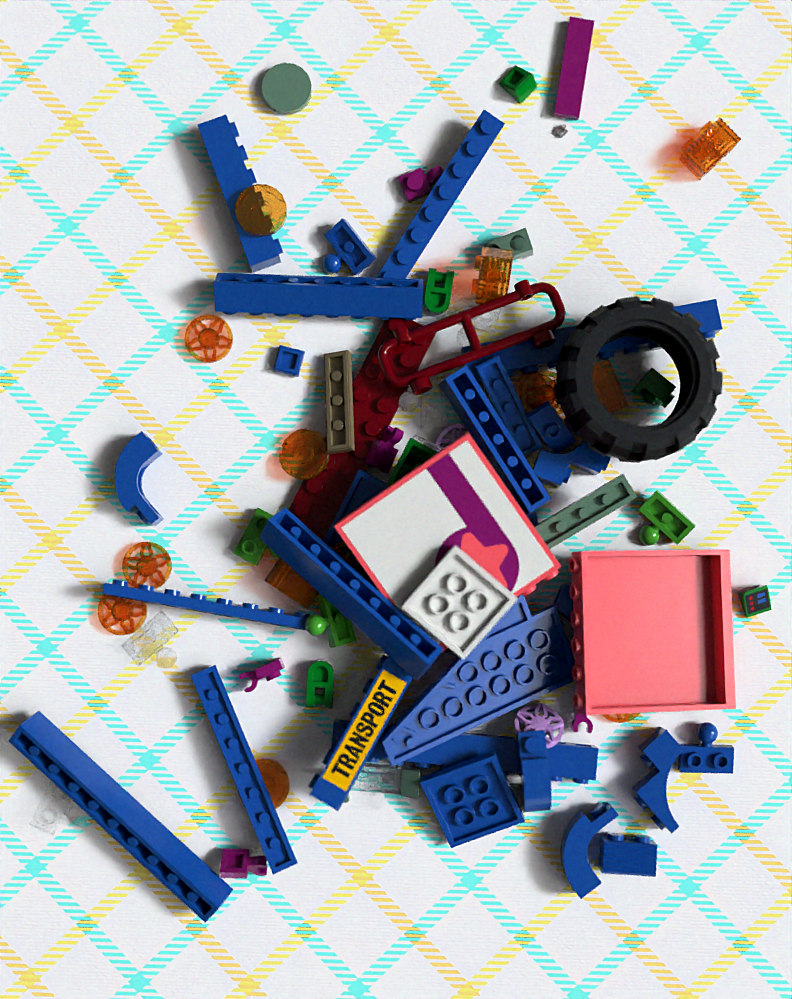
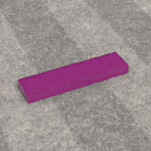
M569 17L554 117L572 120L579 119L595 20Z

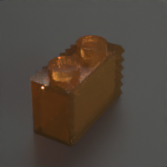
M719 118L715 123L707 122L699 131L701 136L696 140L690 138L681 148L683 153L679 160L699 181L727 156L741 140L737 133L730 129L722 118Z
M482 247L481 255L475 256L474 270L478 271V278L472 279L471 294H475L476 304H482L508 294L513 250Z
M280 557L264 580L308 610L320 594Z

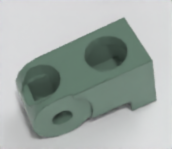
M526 227L492 240L482 246L488 267H495L507 261L510 262L533 255V247Z

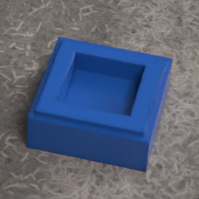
M280 345L273 370L299 377L305 351Z

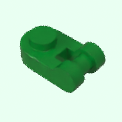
M429 268L424 303L427 311L431 314L440 315L447 311L450 305L454 271L447 270L446 273L439 272L436 268ZM435 281L445 283L444 288L434 287Z
M316 661L309 667L307 673L306 707L314 708L315 705H324L325 708H333L334 669L327 661ZM315 687H324L325 695H316Z

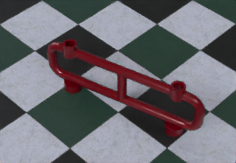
M522 280L514 285L515 291L411 331H408L406 326L399 327L392 332L394 337L385 341L379 348L378 362L387 382L393 386L405 387L410 385L413 395H420L433 388L430 377L524 341L533 339L537 349L547 347L556 341L552 331L562 325L566 316L565 306L559 292L549 283L539 282L530 285L528 280ZM538 293H546L549 296L555 310V317L552 320L481 346L471 321L472 318L517 301L528 300ZM456 324H462L472 349L471 351L403 377L394 374L388 359L390 350L396 347H405L414 340Z

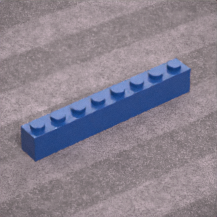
M217 273L213 282L215 312H223L227 315L242 312L253 316L272 313L275 316L299 314L302 317L325 315L328 318L350 316L354 319L376 317L380 320L394 317L407 321L422 318L423 279Z
M286 507L267 521L260 539L417 681L433 665L444 649Z

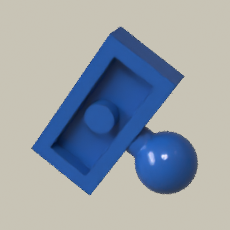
M344 218L324 235L337 251L335 254H327L322 260V268L329 274L339 272L344 260L353 273L359 275L377 259Z
M704 722L697 727L696 734L701 744H679L684 749L679 755L678 770L680 772L733 774L734 747L732 745H712V742L718 736V730L714 724Z

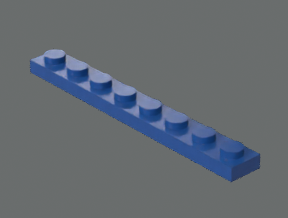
M483 109L376 278L406 279L503 128L504 122Z
M113 580L112 584L104 583L102 592L107 596L305 631V622L310 614L294 612V616L284 615L283 609L269 607L268 612L258 610V605L243 603L242 607L233 606L232 600L217 598L216 602L206 601L207 596L191 593L190 598L180 596V591L165 589L164 593L154 592L155 587L139 584L138 589L128 587L129 582Z
M216 665L191 675L272 874L297 864V859Z

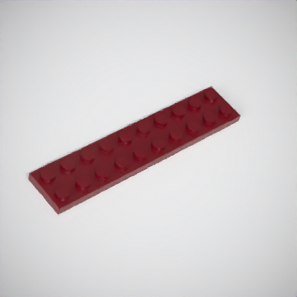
M391 317L384 321L352 384L355 451L329 454L327 452L326 436L288 509L322 541H324L358 470L362 469L367 472L370 465L365 463V459L374 439L381 440L386 425L390 426L410 385L397 387L387 382L378 362V351L385 341L394 337L392 332L395 329L406 326L408 331L423 326L413 320L407 321L402 318ZM436 332L414 340L405 347H396L389 351L388 359L396 376L403 377L418 371Z

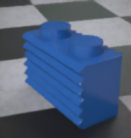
M608 833V837H600L599 870L604 874L656 877L658 846L647 835L637 834L634 835V839L624 838V835L620 833Z

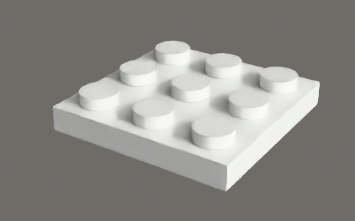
M455 544L402 604V608L464 660L516 602L517 597Z

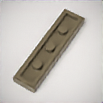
M344 350L324 354L327 452L329 454L355 451L351 352Z

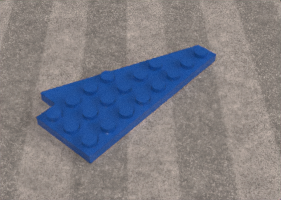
M522 594L519 595L516 602L464 660L458 656L380 739L389 764L391 766L399 764L573 682L572 668L575 665V659L556 607L549 605L531 614L525 597Z

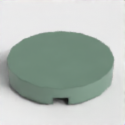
M281 63L274 65L266 72L262 80L261 90L265 103L271 110L279 114L292 112L294 114L300 112L309 103L312 95V84L309 75L302 67L294 63Z

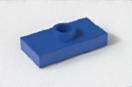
M549 400L527 413L528 419L554 454L577 442L576 437Z

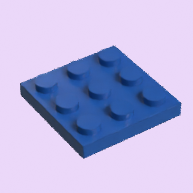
M495 750L420 777L423 791L451 848L525 822L524 814Z

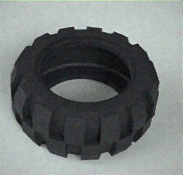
M638 296L617 299L615 303L608 306L601 305L586 315L580 324L573 329L560 350L555 370H557L556 383L554 384L556 403L561 405L565 415L563 420L573 435L578 434L587 443V448L603 457L608 455L618 458L619 462L640 463L647 460H658L678 452L696 440V436L702 429L708 427L717 411L715 402L717 396L722 394L723 373L717 371L716 360L720 358L713 339L706 340L699 330L702 324L688 311L683 315L674 310V304L655 297L651 301H642ZM638 337L657 344L668 353L679 374L680 392L677 403L666 420L649 426L632 425L617 419L605 409L596 395L593 384L594 361L602 346L619 338Z

